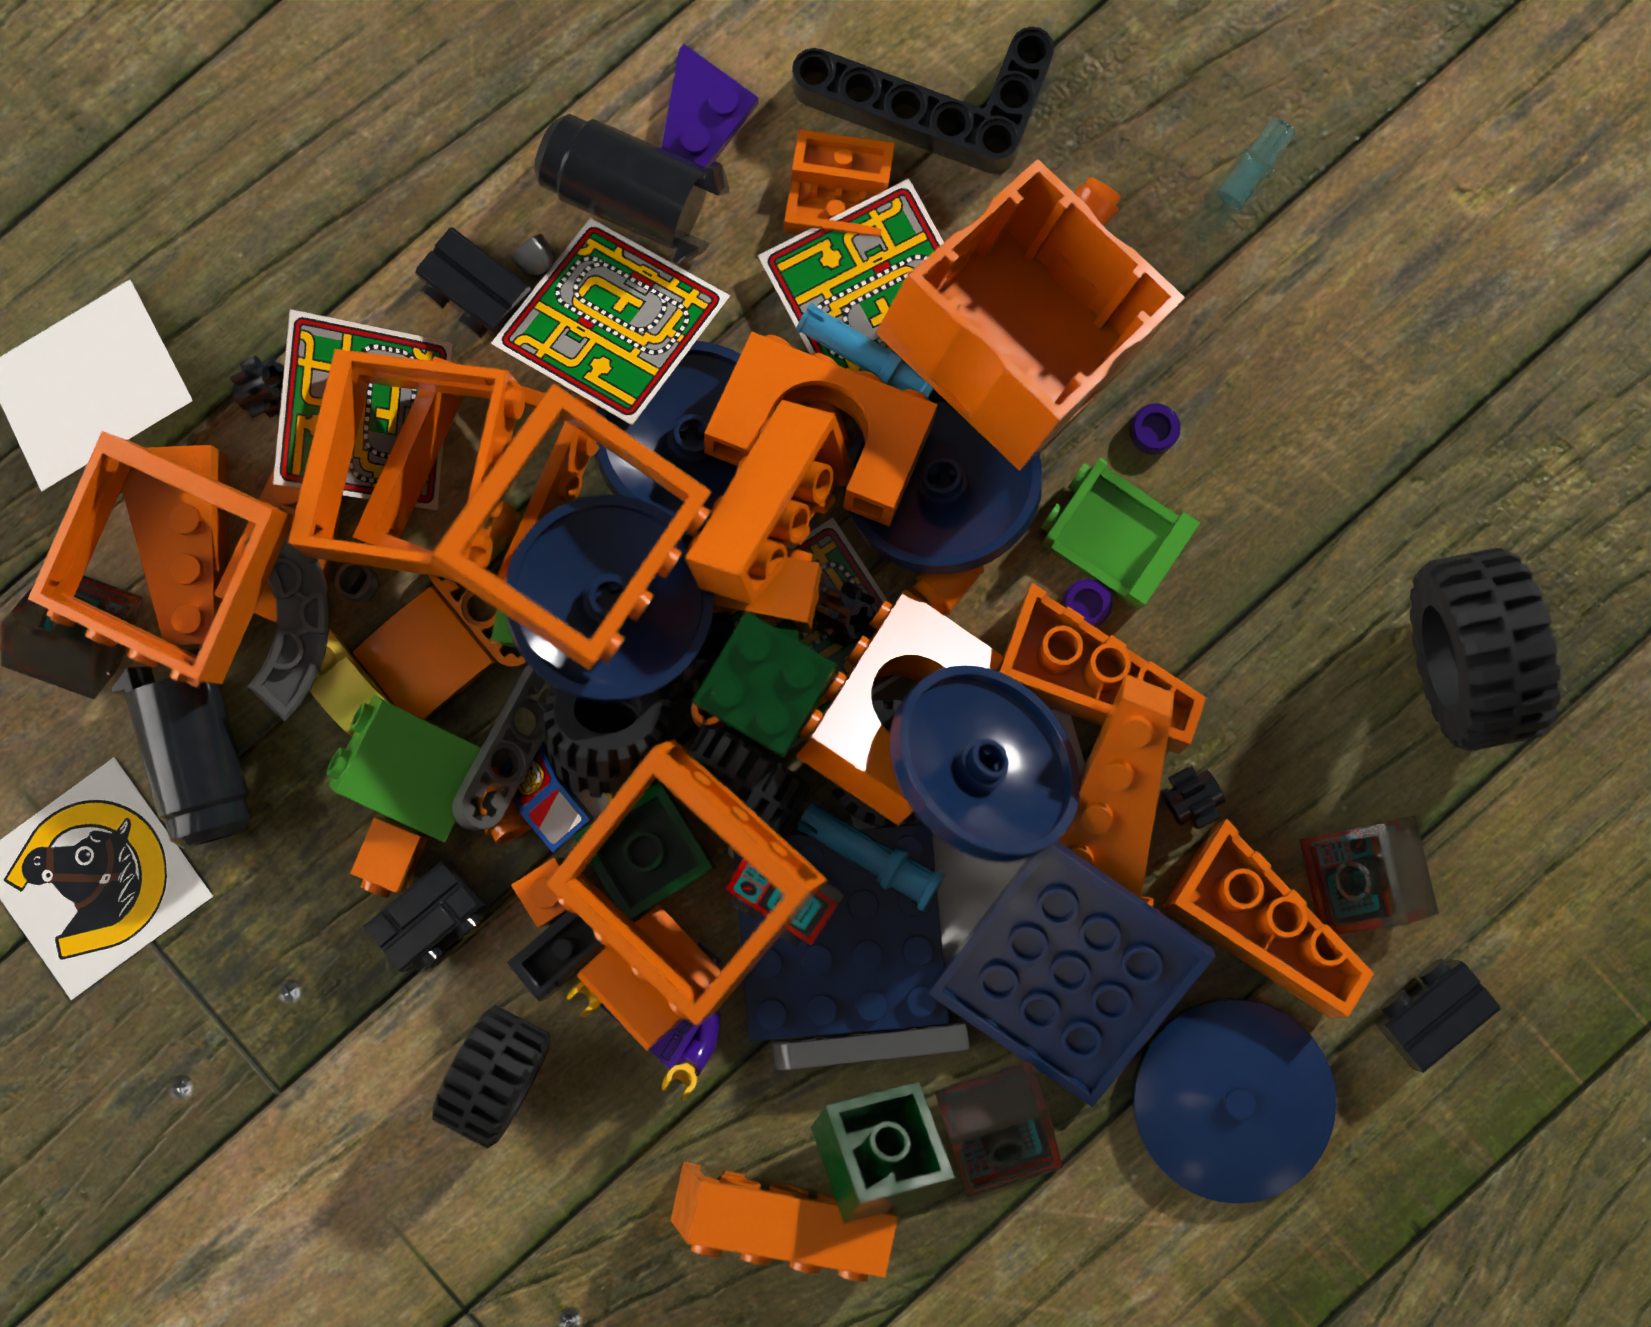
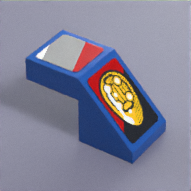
M542 742L513 798L523 818L548 848L555 852L567 843L574 834L590 823L594 816L568 785L557 777L556 768H552L549 760L548 746ZM512 763L502 771L505 778L511 773Z

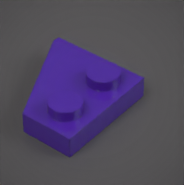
M683 43L677 58L662 149L708 168L709 165L717 160L758 106V97Z

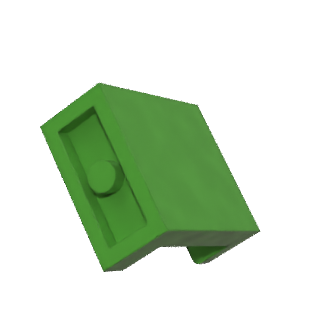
M1100 457L1093 468L1084 463L1068 486L1069 489L1075 492V495L1067 507L1063 508L1056 504L1040 527L1048 533L1041 545L1091 579L1102 583L1110 592L1139 610L1146 605L1200 522L1185 512L1178 516L1106 467L1109 462Z
M374 695L369 704L363 702L354 714L350 730L355 732L346 750L339 748L331 759L327 769V775L331 777L328 785L335 793L445 843L456 821L452 810L454 797L482 747Z

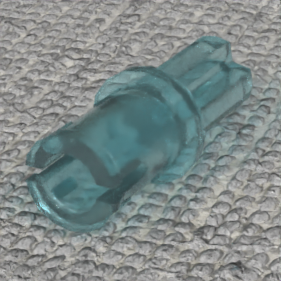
M1277 118L1271 119L1249 150H1242L1239 154L1241 161L1224 184L1217 190V196L1226 205L1235 210H1242L1245 202L1263 178H1270L1274 173L1272 166L1295 136V130L1287 121Z

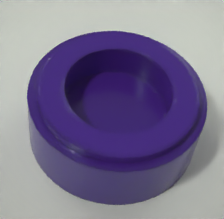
M1159 403L1148 404L1139 409L1132 418L1129 427L1130 438L1136 448L1146 454L1157 455L1164 453L1178 440L1181 430L1180 421L1177 414L1170 407Z
M1084 579L1075 582L1067 589L1062 598L1061 605L1065 608L1069 606L1084 616L1086 622L1097 628L1110 616L1113 603L1110 592L1102 583L1092 579Z

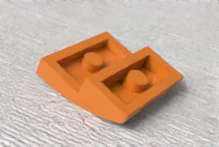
M799 129L784 219V232L801 234L811 228L881 237L882 229L828 219L888 189L895 143Z
M435 585L427 588L399 610L352 652L395 706L426 721L453 696L465 691L497 661Z
M659 904L635 922L643 932L705 990L709 988L722 972ZM606 947L577 975L646 1051L677 1027L684 1019L671 1009L669 1000L653 985L640 980L633 973L631 964L615 949Z

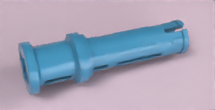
M810 303L806 310L807 313L804 312L796 327L797 332L805 334L863 370L878 376L882 383L902 391L904 389L916 390L924 394L926 400L927 398L929 399L934 390L933 387L917 374L893 350L890 351L816 307L814 303Z
M812 802L807 807L797 825V830L825 844V846L877 876V882L880 883V887L885 890L892 887L917 902V909L922 912L930 905L946 876V873L940 869L933 872L911 859L909 851L903 847L901 849L896 847L893 850L881 844L851 824L829 813L815 802Z

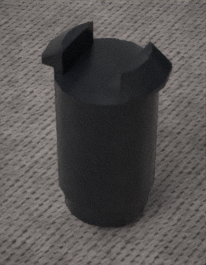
M567 114L551 123L541 140L535 158V175L541 187L558 194L559 199L569 205L676 251L673 261L679 264H683L701 255L710 244L690 235L702 209L707 191L717 196L729 193V184L721 163L715 161L706 168L596 119L585 121L572 114Z
M188 649L186 651L198 656L201 649ZM127 667L112 687V690L116 694H125L158 818L166 823L170 841L182 848H189L244 832L251 820L246 803L249 791L219 684L201 682L200 687L196 688L186 682L176 681L173 678L155 682L151 667Z

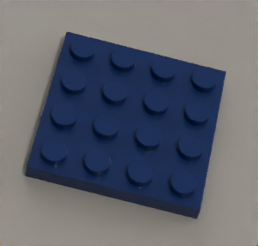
M925 824L861 829L862 832L871 836V838L893 850L896 847L899 849L903 847L909 851L911 859L935 872L932 831ZM807 834L783 836L782 839L827 879L819 891L839 904L812 945L785 929L744 978L749 1041L949 1024L948 1008L928 994L929 985L944 967L937 893L927 909L922 912L917 909V902L892 887L888 890L880 887V883L877 882V876L825 846V844ZM733 848L736 872L744 857ZM780 893V894H781L780 897L777 896V897L779 898L778 900L775 899V901H777V902H776V904L773 903V904H774V907H776L777 904L780 903L779 901H780V899L782 900V896L785 897V895H783V893ZM737 897L742 948L767 916ZM808 902L810 906L806 905L808 907L806 912L800 911L804 914L803 917L798 914L794 920L797 919L799 923H804L802 920L805 919V915L808 917L807 912L811 913L809 909H812V905L815 906L814 902Z
M1055 841L1039 854L1026 859L929 985L928 994L1093 1107L1212 962L1215 954L1214 949L1063 844Z

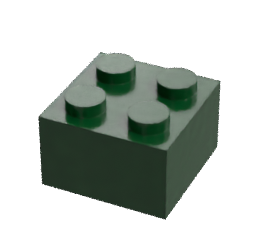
M746 611L692 702L700 709L785 758L837 671V664Z
M658 782L645 791L590 861L591 866L615 905L631 920L716 868L663 782ZM594 823L573 835L577 843H579Z
M919 1082L826 1105L811 1126L844 1223L935 1199L955 1178Z

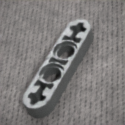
M529 665L524 669L454 797L452 803L453 815L456 822L465 829H488L495 826L501 820L546 737L544 713L546 711L544 704L548 696H553V687L544 689L538 700L527 697V695L538 694L545 682ZM521 707L529 709L535 717V728L530 735L520 733L514 723L515 714ZM497 750L507 752L512 759L513 767L511 773L506 778L497 776L491 767L492 756ZM489 785L500 788V792L498 790L487 792L481 805L487 810L486 815L474 818L475 807L470 804V799L482 797Z
M966 1022L794 1039L772 1044L776 1070L949 1053L970 1048L968 1025Z

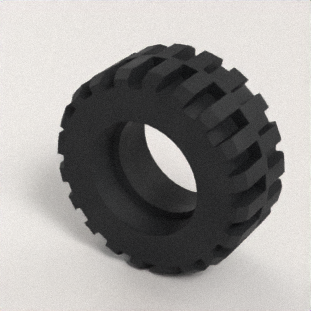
M1491 548L1427 562L1414 576L1412 581L1414 587L1410 592V600L1412 602L1410 622L1413 628V634L1411 635L1413 647L1416 650L1418 672L1421 674L1424 684L1423 690L1426 699L1431 704L1433 717L1440 724L1441 732L1446 738L1450 739L1452 745L1470 752L1541 737L1552 727V723L1556 721L1558 715L1556 706L1560 704L1561 692L1558 689V681L1561 680L1560 666L1557 665L1556 653L1558 652L1556 639L1553 638L1550 627L1552 622L1548 609L1544 607L1541 590L1538 584H1535L1532 580V572L1527 565L1522 564V560L1518 555L1502 548Z

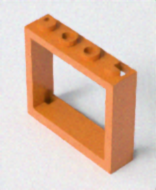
M335 349L288 544L308 558L451 578L431 564L432 553L332 539L369 384L491 399L467 504L513 441L512 434L515 421L522 417L525 406L523 388L507 370ZM503 499L463 554L481 568L486 567L491 559L492 540L490 533L493 519L497 518L501 513Z
M435 356L432 360L436 362L453 363ZM520 385L525 396L524 408L534 411L546 393ZM424 390L418 391L353 534L354 539L362 544L433 554L434 551L400 538L464 395ZM561 417L559 420L565 421L500 570L497 575L489 572L505 584L512 557L526 533L546 514L578 497L582 487V475L590 457L599 449L595 440ZM444 577V578H446V579H449V580H452V581H454V582H457V581H455V580L452 579V578Z
M553 383L432 554L431 564L590 671L597 659L607 664L624 640L616 631L625 618L629 616L637 621L654 595L645 589L654 575L657 573L665 579L682 554L674 546L684 531L691 536H694L710 513V510L705 508L703 503L711 491ZM560 417L685 502L591 641L463 555Z
M102 431L28 599L47 608L48 612L46 615L51 617L50 620L69 627H73L76 622L87 627L88 630L85 636L91 640L110 647H115L118 642L130 648L127 656L139 663L155 668L158 663L172 668L170 677L176 681L186 682L196 688L200 687L201 682L222 684L290 532L294 515L132 441ZM131 467L256 524L198 656L74 597Z
M673 739L653 747L546 885L557 894L559 903L565 909L578 914L594 929L596 938L603 945L615 949L631 964L633 973L640 980L653 985L669 1000L671 1009L677 1015L690 1020L695 1026H698L720 1008L827 879ZM656 778L661 780L785 895L707 990L694 980L581 873Z

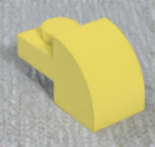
M329 628L326 653L310 692L332 719L352 737L355 731L350 730V724L358 707L363 702L369 704L375 695L390 704L392 703L372 676L362 669L339 636Z

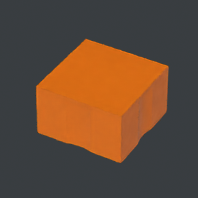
M1037 159L992 199L986 211L975 222L961 231L955 232L907 275L875 333L1020 471L1140 354L1185 297L1133 248L1112 235L1099 222L1091 209Z

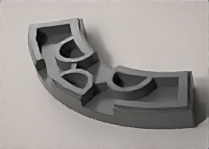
M290 532L269 577L277 606V628L274 633V639L264 665L247 686L284 721H288L301 706L319 674L326 653L330 623L328 591L319 560L308 558L289 545ZM250 537L244 542L246 545L248 544Z

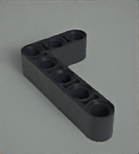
M1031 26L1018 31L1011 40L985 109L818 48L805 49L793 61V90L797 99L806 106L986 173L997 174L1010 168L1016 158L1046 80L1053 57L1054 44L1048 32L1041 28ZM1027 49L1034 50L1041 56L1042 60L1034 64L1026 63L1021 60L1018 53ZM815 70L822 72L827 78L821 84L810 85L804 82L802 77L807 72ZM862 87L869 90L872 96L866 101L856 102L850 99L847 93L853 88ZM1010 93L1017 94L1025 101V105L1020 108H1009L1002 102L1001 97ZM900 104H909L918 113L912 118L902 119L897 117L892 110ZM944 121H955L960 124L963 131L955 136H947L939 130L938 125ZM993 137L1000 138L1006 142L1008 149L1002 153H993L985 147L984 141Z

